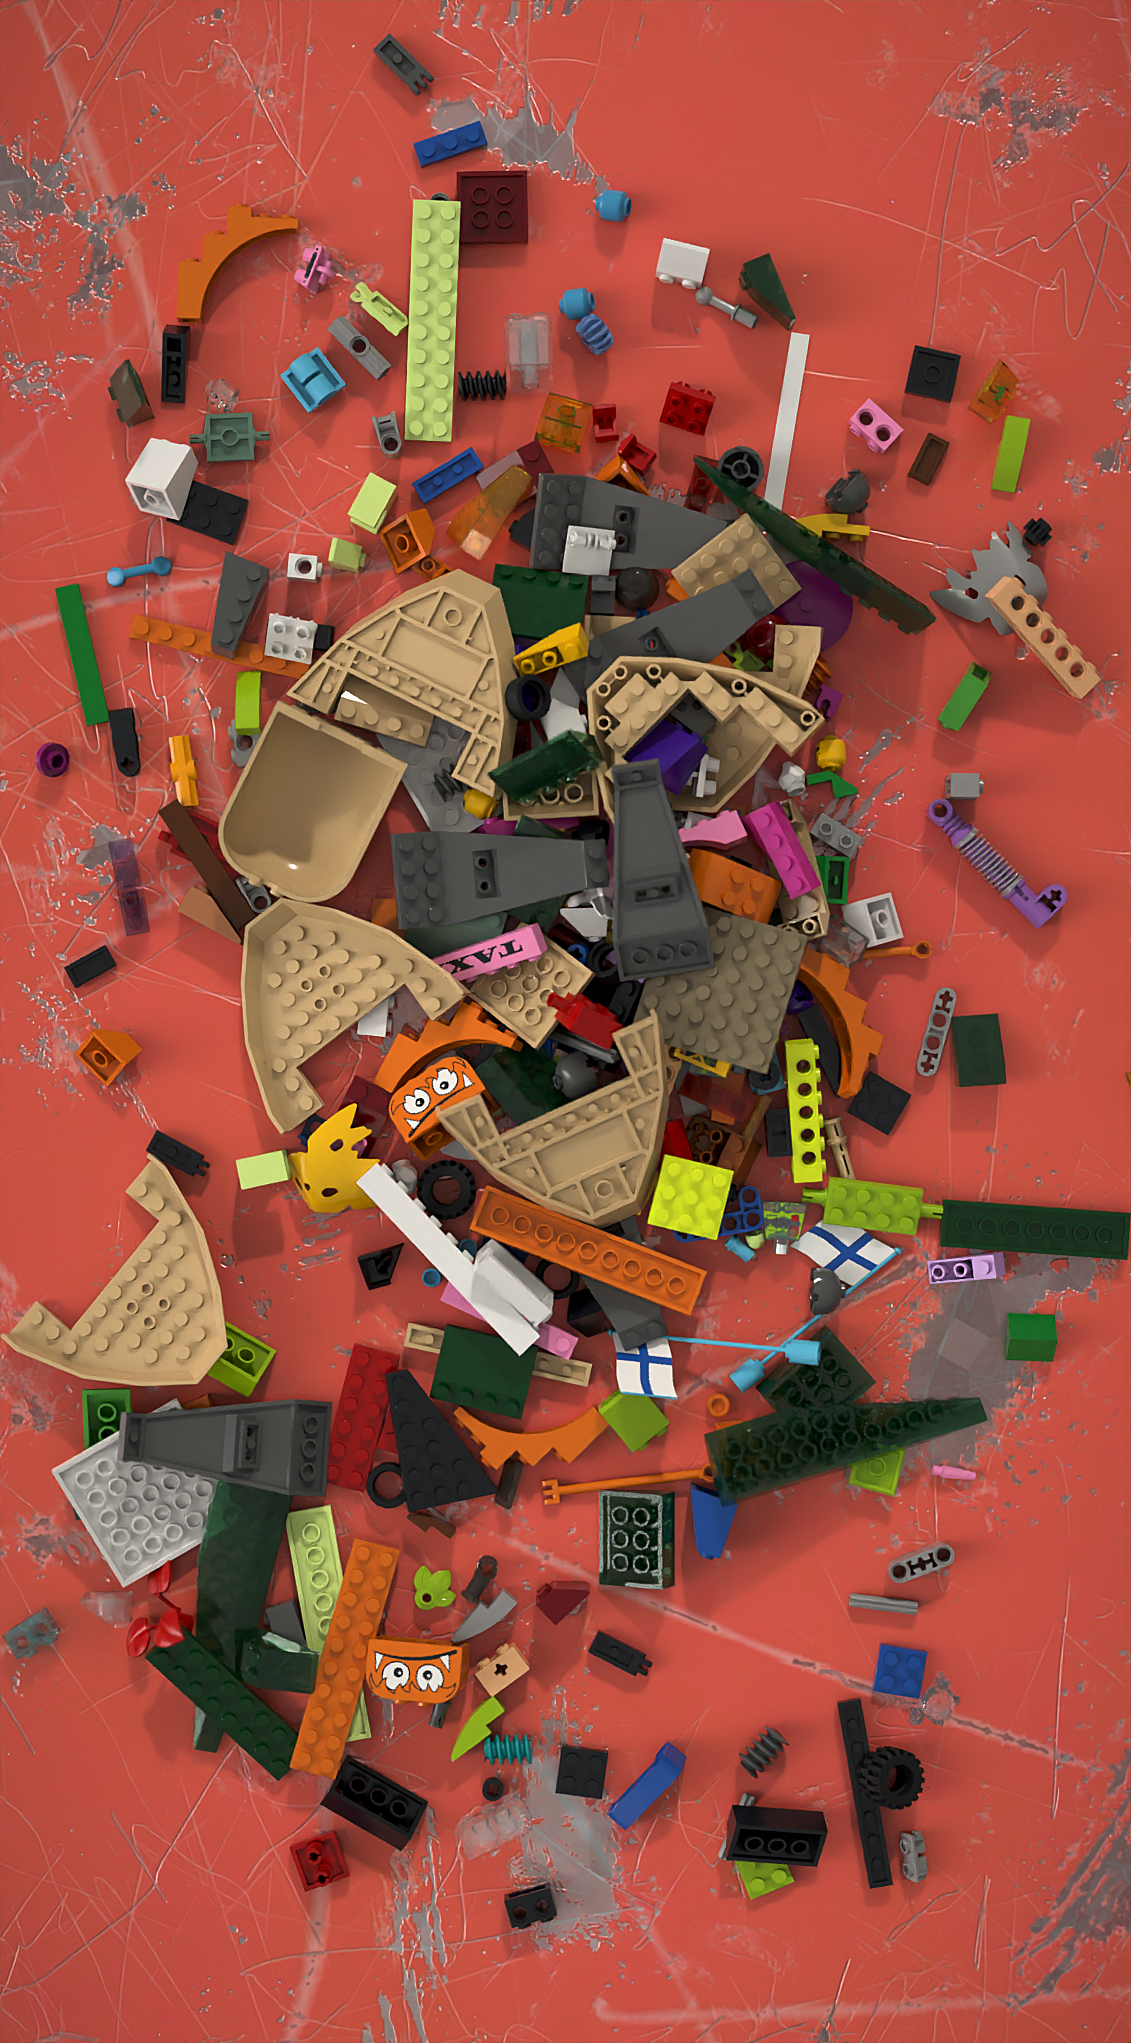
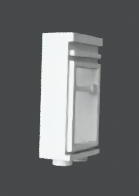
M490 1239L476 1252L474 1272L477 1275L481 1273L484 1280L488 1279L487 1283L530 1322L533 1321L534 1327L550 1319L553 1314L554 1292L498 1241Z

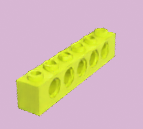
M812 1038L784 1040L787 1103L790 1114L793 1156H791L792 1178L794 1183L823 1181L822 1174L826 1173L825 1159L821 1160V1151H825L824 1137H820L819 1128H823V1115L818 1114V1105H822L821 1091H817V1082H821L820 1068L815 1066V1059H819L818 1045H814ZM807 1060L809 1062L807 1068L801 1070L796 1067L799 1061ZM802 1083L810 1084L807 1092H799L798 1087ZM804 1106L812 1108L808 1115H801L799 1113L800 1109ZM811 1129L813 1134L809 1138L801 1137L803 1130ZM806 1152L814 1153L813 1159L809 1161L803 1160L802 1157Z

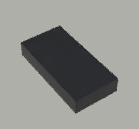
M103 945L64 967L74 987L78 988L114 968L117 964L107 946Z

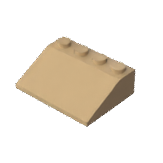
M350 673L342 691L334 720L338 723L426 749L436 715Z

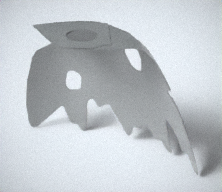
M1010 521L1007 522L1010 531H1006L1010 541V548L993 531L991 534L992 539L990 540V550H971L978 568L977 571L970 572L972 579H966L951 568H946V579L952 586V589L937 590L929 593V596L942 607L973 622L980 623L990 617L992 625L1000 635H1009L1015 631L984 596L1004 576L1014 578L1015 575L1021 577L1026 584L1023 588L1024 592L1027 595L1031 594L1039 602V609H1041L1048 597L1045 577L1038 566L1027 561V559L1032 557V552L1020 532ZM968 588H973L978 592V597L972 599L965 594V591ZM1017 597L1012 600L1013 608L1018 604ZM1032 614L1026 620L1028 625L1033 621Z

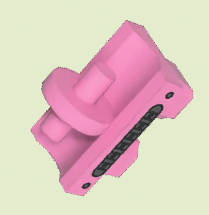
M316 245L315 249L305 248L303 261L309 263L307 271L298 269L294 280L310 293L317 294L320 284L325 285L327 278H335L336 274L330 270L333 264L330 261L331 254Z

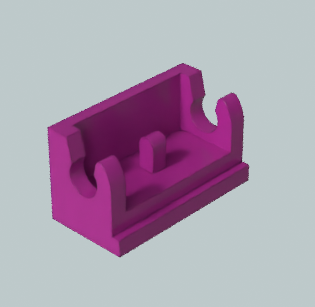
M822 684L816 693L819 695L813 708L816 711L820 706L822 709L827 708L823 717L829 723L844 694Z

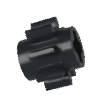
M1032 518L1023 527L1026 530L1023 537L1033 547H1036L1038 544L1043 547L1052 538L1049 534L1052 528L1042 518H1039L1037 521Z

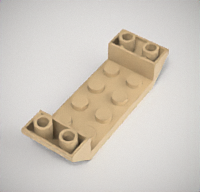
M788 799L780 802L821 885L797 898L791 899L775 865L767 857L772 878L783 883L777 899L783 924L777 925V927L808 936V941L827 935L830 912L808 825L793 800Z

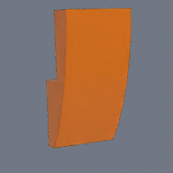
M432 553L410 567L428 582L454 571Z

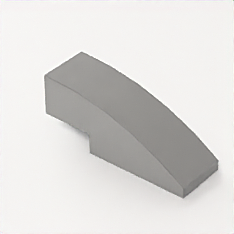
M504 1587L489 1605L481 1599L451 1635V1640L454 1643L462 1641L490 1628L513 1609L518 1603V1599Z

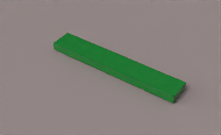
M77 583L55 588L86 725L92 726L109 722L108 707L80 586Z

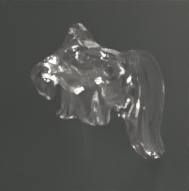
M942 1671L936 1672L933 1684L927 1688L920 1700L909 1706V1722L912 1725L921 1724L924 1717H926L932 1723L942 1726L961 1702L960 1697L956 1696L949 1688L951 1682Z

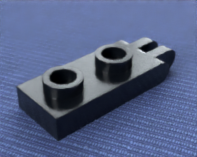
M159 1130L156 1131L146 1149L147 1152L193 1177L195 1173L204 1177L206 1172L198 1167L202 1165L209 1169L211 1165L203 1160L205 1157L203 1154Z
M598 1630L588 1649V1653L634 1676L637 1673L647 1676L649 1671L642 1668L641 1665L643 1664L651 1668L653 1664L645 1659L647 1655L644 1652L601 1630Z

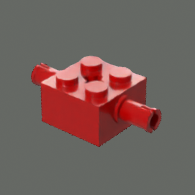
M552 992L547 998L546 1004L557 1010L554 1017L570 1031L606 1050H609L614 1042L612 1033L622 1029L623 1025L616 1021L618 1016L610 1012L605 1006L591 1002L588 997L581 993L575 996L568 992L564 998L556 992Z

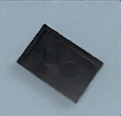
M193 480L180 520L167 517L166 521L234 545L249 501Z

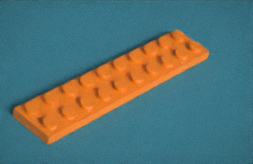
M488 1185L485 1187L469 1228L470 1231L689 1317L707 1271Z
M357 1537L354 1538L290 1762V1768L331 1779L336 1778L367 1669L369 1639L376 1637L400 1549Z

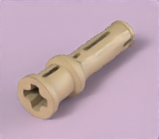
M841 1116L823 1120V1126L828 1137L826 1142L829 1146H832L840 1177L856 1180L845 1144L847 1142V1135H844L840 1123L842 1120Z

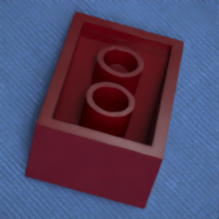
M538 439L510 453L475 475L496 518L537 497L539 473L555 472Z
M355 1075L338 1112L351 1104H357L350 1128L364 1126L366 1129L372 1130L364 1138L367 1141V1146L361 1155L368 1159L389 1116V1103L394 1094Z

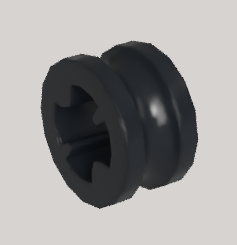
M494 1777L488 1778L483 1784V1796L489 1801L500 1799L503 1794L502 1782ZM489 1784H493V1786L496 1784L498 1786L497 1794L492 1795V1792L491 1794L487 1792Z

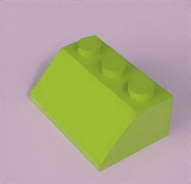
M225 1321L228 1347L206 1374L249 1398L275 1355L276 1350Z

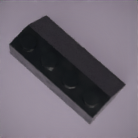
M347 1755L337 1772L336 1778L332 1780L320 1805L402 1851L410 1841L428 1801Z
M732 1805L727 1821L726 1860L817 1867L828 1833L824 1814L821 1811Z

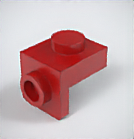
M612 403L592 406L596 443L619 440L616 405Z
M632 433L627 439H623L618 447V454L634 470L642 475L657 458L656 453L637 442L636 436Z

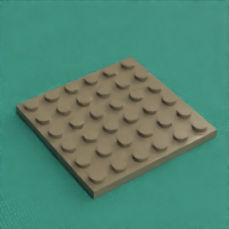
M703 906L709 926L715 968L647 978L633 1024L650 1017L649 1010L654 1008L663 1028L665 1045L767 1075L809 937Z

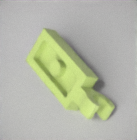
M363 282L355 286L360 294L354 291L350 294L351 299L355 302H363L361 306L384 325L389 332L398 336L409 327V318L377 290L372 293Z

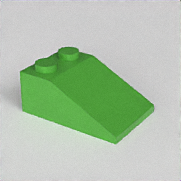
M130 1388L82 1389L85 1450L120 1430L121 1412L133 1413Z

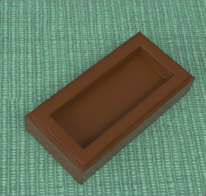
M928 433L907 476L928 486L949 442Z

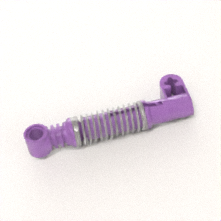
M937 799L928 805L926 810L927 817L939 828L942 826L941 830L943 832L946 830L945 834L947 836L951 835V845L955 850L960 849L959 853H963V857L967 856L966 861H970V865L974 864L973 868H978L977 872H982L981 876H985V880L989 879L988 884L993 883L992 888L996 887L995 891H1000L999 895L1003 899L1009 900L1036 929L1041 927L1065 904L1068 897L1067 891L1058 884L1048 885L1036 895L1025 884V878L1019 872H1014L1016 868L1012 870V865L1008 866V861H1003L1005 857L1000 858L1001 853L997 854V849L993 850L994 846L990 847V842L986 843V838H981L983 834L977 839L975 838L979 830L973 824L963 823L964 819H959V814L955 815L956 811L952 808L950 802L945 799ZM936 805H941L945 809V815L942 818L934 814ZM1057 891L1058 894L1056 898L1058 900H1052L1049 902V904L1053 907V909L1050 910L1040 898L1043 897L1045 900L1050 899L1052 896L1050 892Z

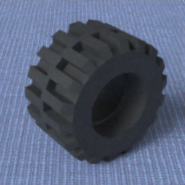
M441 1160L433 1163L421 1174L417 1184V1196L419 1201L426 1207L424 1211L442 1220L456 1219L465 1214L472 1206L476 1195V1182L472 1173L463 1164L453 1160ZM451 1176L459 1182L461 1192L456 1201L444 1204L434 1197L433 1185L438 1178Z
M885 1746L884 1748L878 1747L876 1752L871 1751L868 1754L870 1758L864 1759L863 1763L865 1766L860 1768L862 1777L859 1778L860 1783L864 1785L861 1787L862 1792L867 1793L865 1797L868 1800H871L876 1805L894 1810H902L904 1806L910 1807L912 1805L911 1801L916 1802L918 1800L917 1794L922 1793L923 1788H921V1784L925 1783V1778L922 1777L924 1769L919 1767L921 1762L915 1758L913 1753ZM895 1766L897 1771L896 1782L889 1789L887 1777L890 1770Z

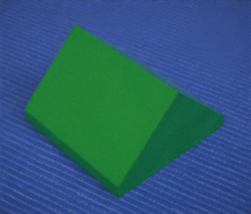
M1007 1313L1005 1360L1053 1362L1058 1342L1055 1315Z

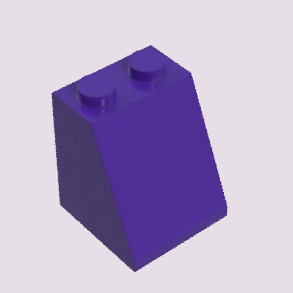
M663 720L624 757V760L627 763L659 758L664 787L678 796L709 748L702 743L703 738L692 731L689 735L685 732L686 728L678 722L674 721L671 724Z

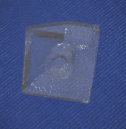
M86 1591L80 1599L82 1607L106 1624H113L115 1628L127 1627V1624H131L133 1621V1591Z

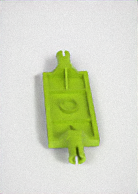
M829 1176L828 1186L824 1190L803 1187L801 1202L822 1204V1207H824L823 1224L916 1235L918 1220L921 1217L941 1220V1214H943V1205L922 1202L923 1188Z

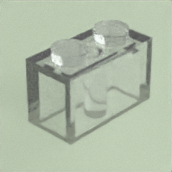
M832 914L829 917L827 935L813 939L812 943L848 969L861 962L870 939L836 914Z

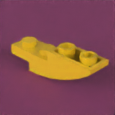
M819 514L796 519L774 530L773 538H778L780 543H792V540L801 541V545L815 546V543H820L822 534L826 535L825 538L838 540L841 536L849 537L851 542H863V539L867 540L869 537L870 526L847 524L848 514Z

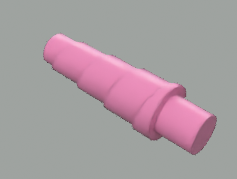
M944 1464L942 1466L933 1465L931 1474L940 1475L941 1478L975 1480L976 1472L945 1466Z

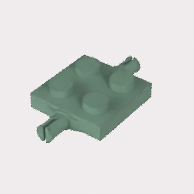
M252 412L205 414L206 426L204 434L189 435L190 444L204 443L207 449L208 463L255 461L254 448L256 441H270V431L256 432L253 426Z

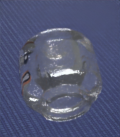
M220 378L217 381L211 380L204 389L207 393L205 397L206 403L221 414L225 412L231 413L240 401V397H238L239 390L224 378Z

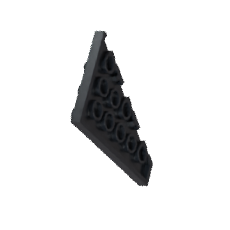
M406 1368L384 1373L407 1511L413 1512L498 1493L496 1486L411 1372Z

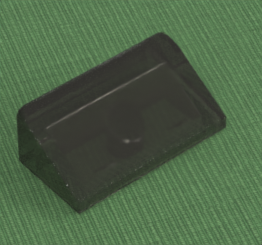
M509 1457L504 1462L497 1487L498 1493L495 1494L494 1498L495 1503L509 1510L512 1507L523 1468L521 1460Z

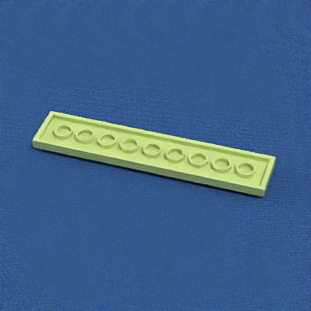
M413 199L404 440L452 442L460 201Z
M331 1504L284 1513L313 1681L344 1576ZM363 1684L346 1742L372 1737Z

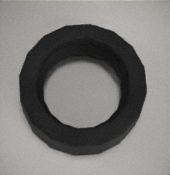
M525 675L509 683L505 692V702L509 713L515 719L521 722H530L540 719L547 714L550 709L551 696L547 684L540 677ZM523 685L527 686L534 695L535 706L532 712L522 702L521 690Z
M612 937L601 939L594 944L587 957V968L596 974L594 977L602 983L609 985L620 982L617 962L608 971L601 972L604 958L614 951Z
M544 1259L539 1263L535 1274L543 1283L544 1271L549 1265L554 1264ZM570 1270L571 1281L569 1285L560 1291L552 1290L554 1292L553 1299H564L574 1293L579 1285V1273Z
M384 1462L376 1466L369 1474L366 1484L367 1493L371 1501L377 1506L386 1509L395 1508L405 1502L404 1489H402V1492L397 1497L386 1499L381 1497L375 1488L377 1477L384 1472H395L401 1477L400 1465L394 1462Z

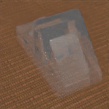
M763 764L754 774L751 811H756L766 806L767 793H763L764 789L782 790L780 784Z

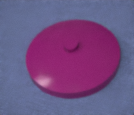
M797 560L785 564L786 568L802 589L771 613L784 617L790 625L824 627L820 652L837 643L850 624L853 613V600L850 589L844 578L825 563L815 560Z

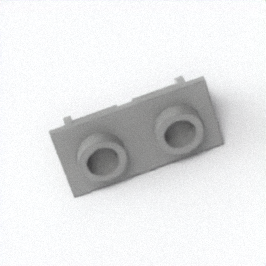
M920 1830L912 1831V1835L900 1832L904 1875L906 1879L919 1883V1880L926 1879V1874H928L926 1856L918 1857V1853L925 1852L924 1835H921Z

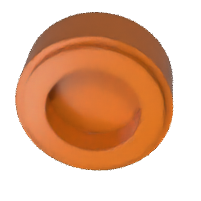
M713 1393L708 1397L706 1407L711 1415L722 1417L728 1413L730 1402L726 1395Z

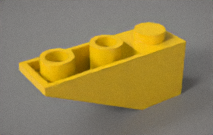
M577 623L556 631L513 657L512 660L521 677L535 675L588 656L589 641L581 624Z

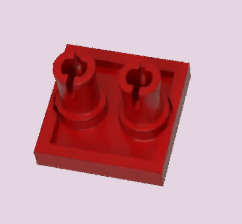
M682 381L677 383L671 382L659 422L704 436L716 397L712 396V392L709 390L706 394V389L697 391L691 389L688 383L682 386Z
M335 1830L292 1844L289 1847L305 1892L318 1887H325L329 1883L350 1876Z

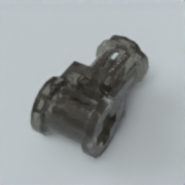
M484 1555L478 1560L477 1568L472 1575L471 1581L467 1588L461 1591V1595L467 1600L479 1604L482 1592L488 1586L490 1580L496 1576L498 1563L493 1556ZM490 1564L491 1570L484 1572L483 1566Z

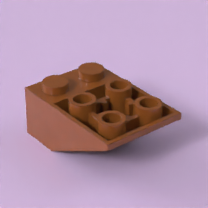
M700 1115L692 1116L686 1128V1134L694 1161L733 1170L731 1183L743 1187L762 1144Z

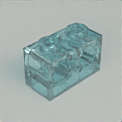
M45 1606L5 1632L2 1637L17 1660L23 1656L25 1659H28L38 1652L36 1649L43 1643L45 1646H48L57 1640L56 1635L61 1629ZM40 1623L45 1624L48 1627V1633H40L37 1625ZM18 1637H26L28 1646L23 1647L19 1645Z

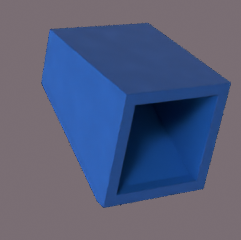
M691 1483L690 1498L697 1551L700 1552V1556L713 1560L714 1557L720 1558L738 1503L735 1497Z

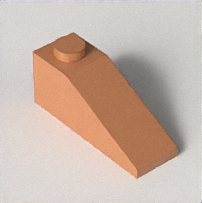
M198 885L197 888L190 886L177 911L231 941L242 945L244 941L216 900L209 896L211 891L201 885Z

